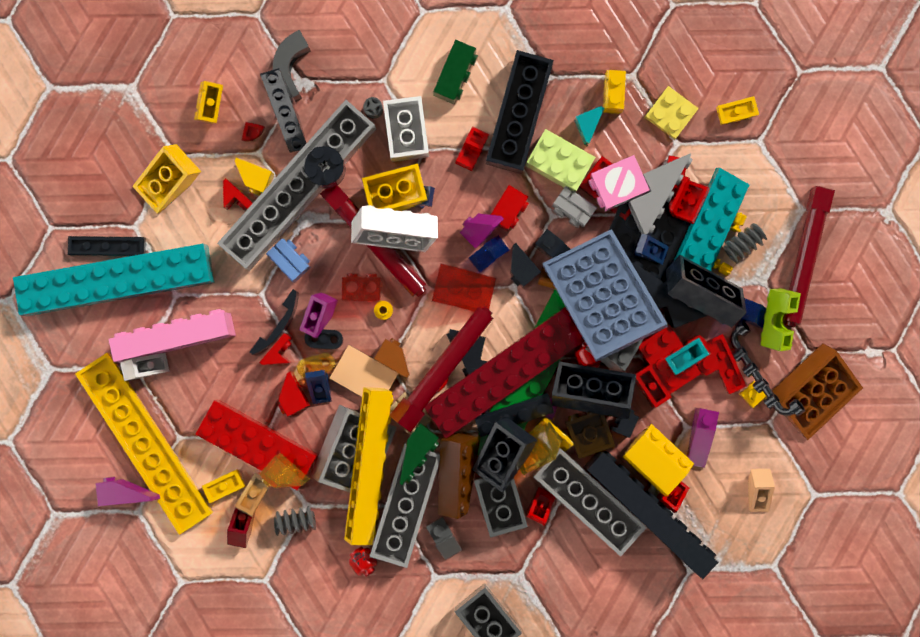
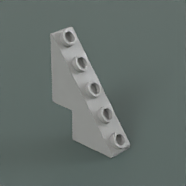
M691 153L643 174L650 191L627 203L641 234L649 236L652 234L655 225H653L655 219H660L665 210L662 208L665 201L669 202L674 194L672 191L674 185H679L683 178V175H681L683 169H688L693 160L690 158Z

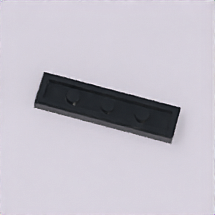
M68 236L69 256H135L146 254L145 237Z

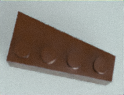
M460 431L448 438L441 439L438 493L439 515L459 519L468 514L475 473L472 468L477 460L481 438L478 434Z

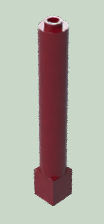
M338 185L322 191L320 195L352 229V220L358 213L359 208ZM366 245L412 297L415 295L419 297L426 291L425 286L427 284L395 248Z
M815 186L810 190L806 206V220L789 287L790 291L801 293L798 312L785 313L783 315L782 321L785 322V326L796 328L797 325H801L826 217L830 213L835 190Z
M483 306V308L478 307L410 396L407 399L403 397L389 415L410 433L425 415L422 412L494 319L491 316L493 313L488 308Z

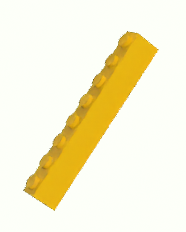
M363 387L344 540L351 545H373V540L376 537L375 525L379 516L378 501L381 499L380 485L384 477L382 470L383 463L386 460L385 446L388 442V425L391 422V417L389 416L390 407L393 404L392 391L385 388Z

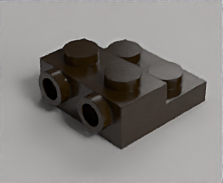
M586 412L587 414L579 416L578 413L568 416V421H565V424L573 441L578 459L615 446L605 415Z

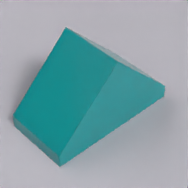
M602 106L580 114L574 119L582 141L586 146L589 145L604 110Z

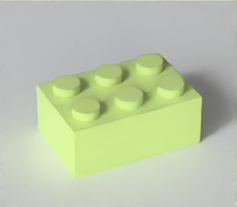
M545 129L525 166L561 187L567 186L576 192L596 157Z

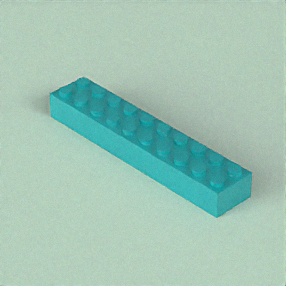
M204 243L13 277L18 313L21 316H32L215 283L209 247Z

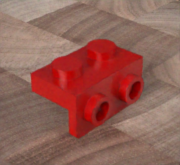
M685 176L677 187L675 198H672L669 203V211L672 216L694 224L710 190L709 187L692 182L689 177Z

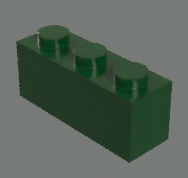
M455 39L434 88L433 96L451 104H455L456 100L460 101L464 91L461 89L463 83H467L471 72L468 71L471 65L475 66L478 59L475 47Z

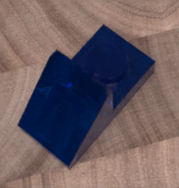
M498 235L485 243L483 247L473 253L468 259L478 272L481 273L510 251V249Z

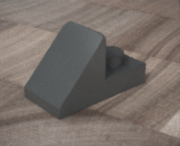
M443 516L426 526L436 543V548L445 560L462 551Z

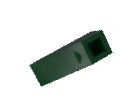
M421 423L407 440L400 478L401 485L404 482L408 484L415 476L413 473L414 469L417 466L421 468L427 460L425 455L428 451L433 452L439 445L437 442L439 437Z

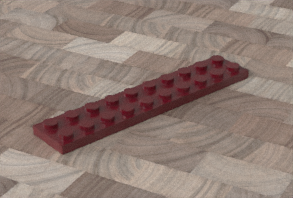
M567 308L561 309L427 404L425 410L445 438L454 434L584 342Z

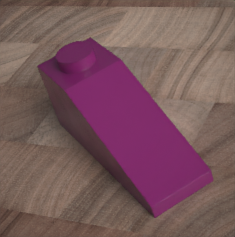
M695 408L687 457L694 463L693 466L703 468L706 466L716 432L719 416L717 411Z
M115 476L103 478V482L96 483L98 506L147 502L160 499L159 494L124 479L115 480Z

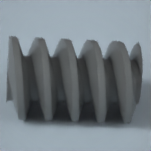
M752 223L750 228L744 229V233L739 232L738 237L733 236L731 241H726L723 247L729 258L737 264L738 256L744 259L743 252L750 255L751 251L749 248L756 251V243L763 246L762 239L767 240V237L757 224Z
M307 506L306 512H303L300 507L297 514L294 509H291L290 515L284 510L283 516L280 515L279 511H276L274 517L276 536L280 532L282 535H286L287 530L290 534H293L295 528L298 533L302 532V528L305 531H309L310 525L313 530H316L315 514L309 506Z

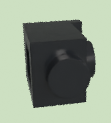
M631 409L629 419L616 417L614 421L616 426H611L610 430L630 438L639 416H636V411Z

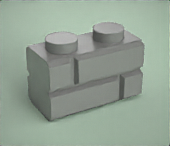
M567 186L564 187L551 206L554 208V213L560 217L566 216L569 218V223L576 228H579V226L583 228L597 209L596 206Z

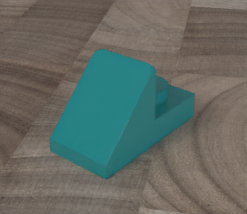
M697 338L665 359L675 375H678L710 354L700 338Z

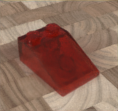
M440 263L432 302L475 312L478 307L483 308V306L489 309L496 278Z

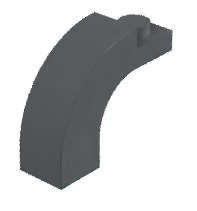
M300 30L292 33L281 42L273 59V70L280 69L295 102L302 99L292 80V66L298 58L311 52Z

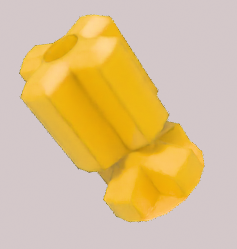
M737 212L733 221L735 225L731 226L730 230L737 233L741 232L739 226L744 225L747 216Z
M718 258L712 267L713 269L718 267V272L725 276H729L733 270V267L725 262L720 264V259Z

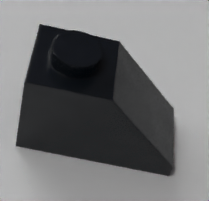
M546 229L534 245L535 248L549 259L571 250L548 229Z
M515 243L512 246L510 269L512 277L510 279L517 287L521 286L523 288L541 271Z

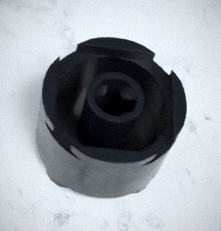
M327 146L315 147L305 159V173L317 187L329 189L343 181L346 167L341 155L335 149ZM327 164L329 169H325L323 172L321 167Z

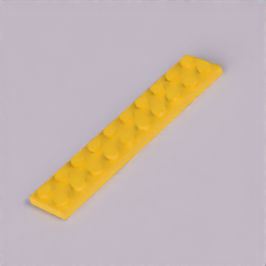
M107 352L75 373L149 489L160 495V499H157L178 534L184 533L211 515L213 511L130 383L124 381L123 373L117 363L113 362L111 354Z

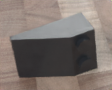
M509 418L497 421L472 470L499 491L504 492L530 456L537 439Z

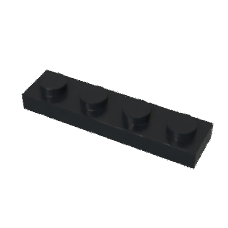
M548 393L480 415L475 418L480 437L490 434L497 421L509 418L519 425L554 413Z

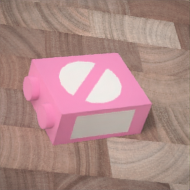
M634 155L591 173V180H589L592 190H596L599 196L596 198L600 208L604 207L605 212L643 196L650 191Z

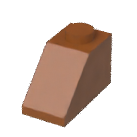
M393 338L390 341L385 339L374 359L408 378L410 373L404 350L399 347L401 343Z

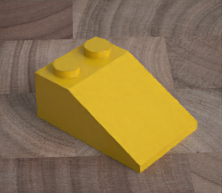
M177 144L163 146L135 182L133 188L159 214L194 182L201 171Z
M418 164L362 178L368 205L375 208H391L394 211L402 212L427 201Z

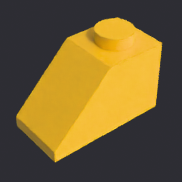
M235 158L236 166L245 186L250 189V193L260 196L271 184L274 173L242 159Z

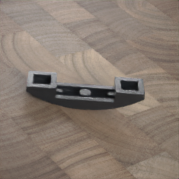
M292 289L282 304L288 308L287 312L268 339L259 337L249 352L250 354L257 355L267 350L285 333L297 309L298 291Z

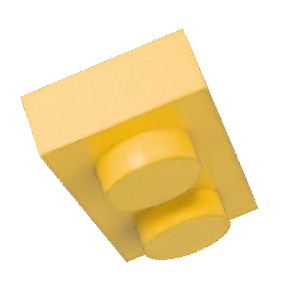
M754 96L716 107L721 125L759 115Z
M236 469L202 485V488L209 503H212L246 485L239 470Z

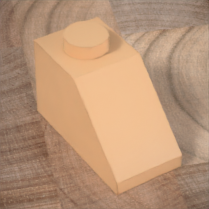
M751 469L748 480L750 512H769L775 489L770 469Z

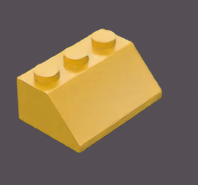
M652 424L637 435L623 455V458L665 497L687 476L694 465L686 455Z

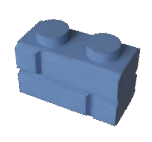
M282 238L266 255L295 283L311 268L308 265L310 260L303 253L299 255L295 251L297 247L290 239L286 241Z

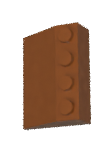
M822 343L772 392L778 396L784 408H790L789 403L794 399H798L806 410L800 416L793 414L785 417L805 439L809 440L863 387L835 349Z

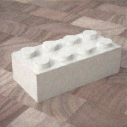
M367 205L362 206L352 220L351 243L426 252L438 238L437 216H431L429 213L416 214L411 211H394L391 208L378 209Z

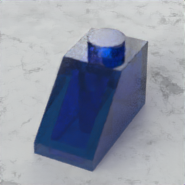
M744 298L747 313L740 320L763 329L764 315L767 308Z

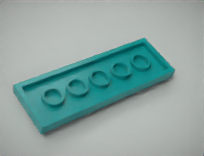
M716 168L708 184L710 190L694 224H690L675 259L682 255L711 271L750 184L722 168Z

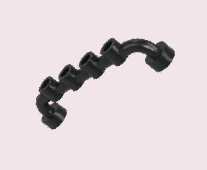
M743 320L735 324L736 329L731 334V344L734 348L732 355L736 361L742 360L745 364L742 368L744 374L747 377L753 376L756 382L753 383L754 389L758 393L763 391L767 398L763 400L765 405L769 409L774 407L783 416H791L793 414L800 416L806 410L798 399H794L789 403L790 408H784L781 405L778 396L772 392L769 383L759 373L758 367L751 361L747 351L738 341L740 335L746 336L751 332L749 326Z

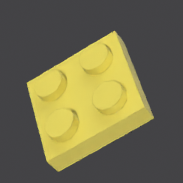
M668 86L646 114L645 118L675 140L699 108Z

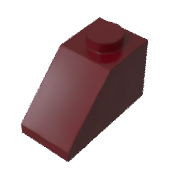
M235 508L227 529V545L247 547L255 513L251 517Z

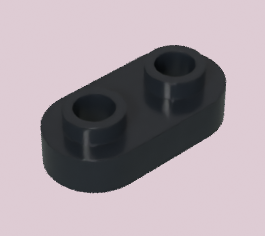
M323 329L318 336L317 342H313L312 336L305 334V343L311 348L338 349L344 341L343 335L337 330ZM336 336L337 342L332 343L331 337Z

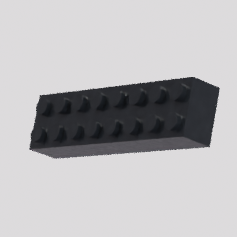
M606 450L605 452H597L583 467L703 580L719 563L715 559L717 555L705 544L701 546L702 541L691 531L687 532L688 527L676 517L673 519L672 516L674 514L663 504L659 506L657 504L659 500L649 491L645 492L643 490L645 486L634 477L631 479L629 477L631 473L623 465L619 464L617 466L614 463L616 459Z

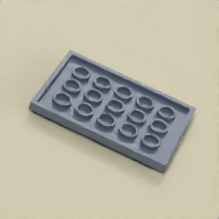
M612 229L543 263L544 269L596 362L668 326Z

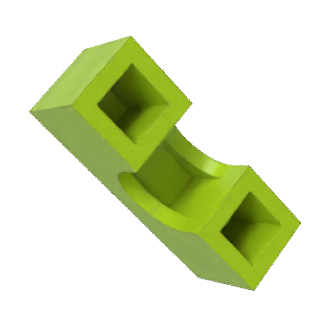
M782 288L770 289L767 296L768 303L764 315L765 321L761 333L760 346L777 351L791 350L794 331L787 329L783 325L782 319L785 313L798 312L801 293Z

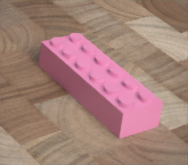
M218 309L210 311V315L207 316L202 314L192 315L190 320L180 318L172 320V324H154L152 329L142 327L134 329V333L114 334L115 338L109 339L113 362H123L132 358L161 354L236 336L231 313Z

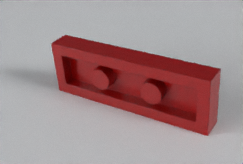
M720 334L707 340L709 352L718 362L719 369L717 371L727 393L732 394L747 387L724 335Z

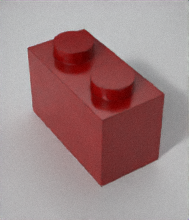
M508 185L490 215L502 216L504 218L498 225L504 230L508 231L510 227L514 229L519 221L516 218L519 212L524 213L529 205L527 202L528 196Z
M646 365L633 373L636 374L635 383L651 407L656 408L672 398L651 365Z

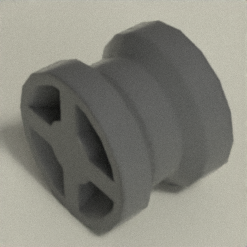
M376 97L366 99L363 108L367 117L371 119L379 118L383 113L381 101Z

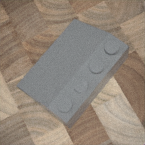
M339 404L311 473L313 479L350 492L360 412ZM391 424L388 425V442L385 446V453L388 451L397 428Z

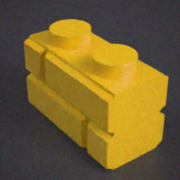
M606 71L604 75L603 113L621 114L623 112L626 71Z
M208 81L200 82L196 105L197 111L195 112L194 120L211 124L217 123L223 85Z

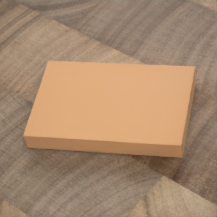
M348 345L330 379L362 397L363 387L390 390L399 373Z

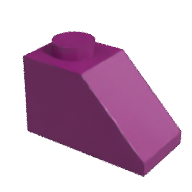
M478 213L474 218L470 216L462 224L464 228L460 231V234L474 248H477L490 236L504 218L502 216Z
M322 292L311 295L299 330L317 338L332 318L338 300Z

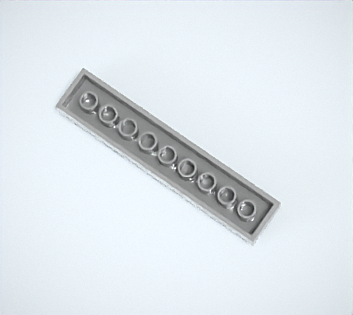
M345 100L217 244L245 269L250 271L323 190L314 185L305 173L304 163L307 155L315 147L327 146L339 152L346 164L376 130L375 124ZM327 164L321 167L323 172L325 169H329Z

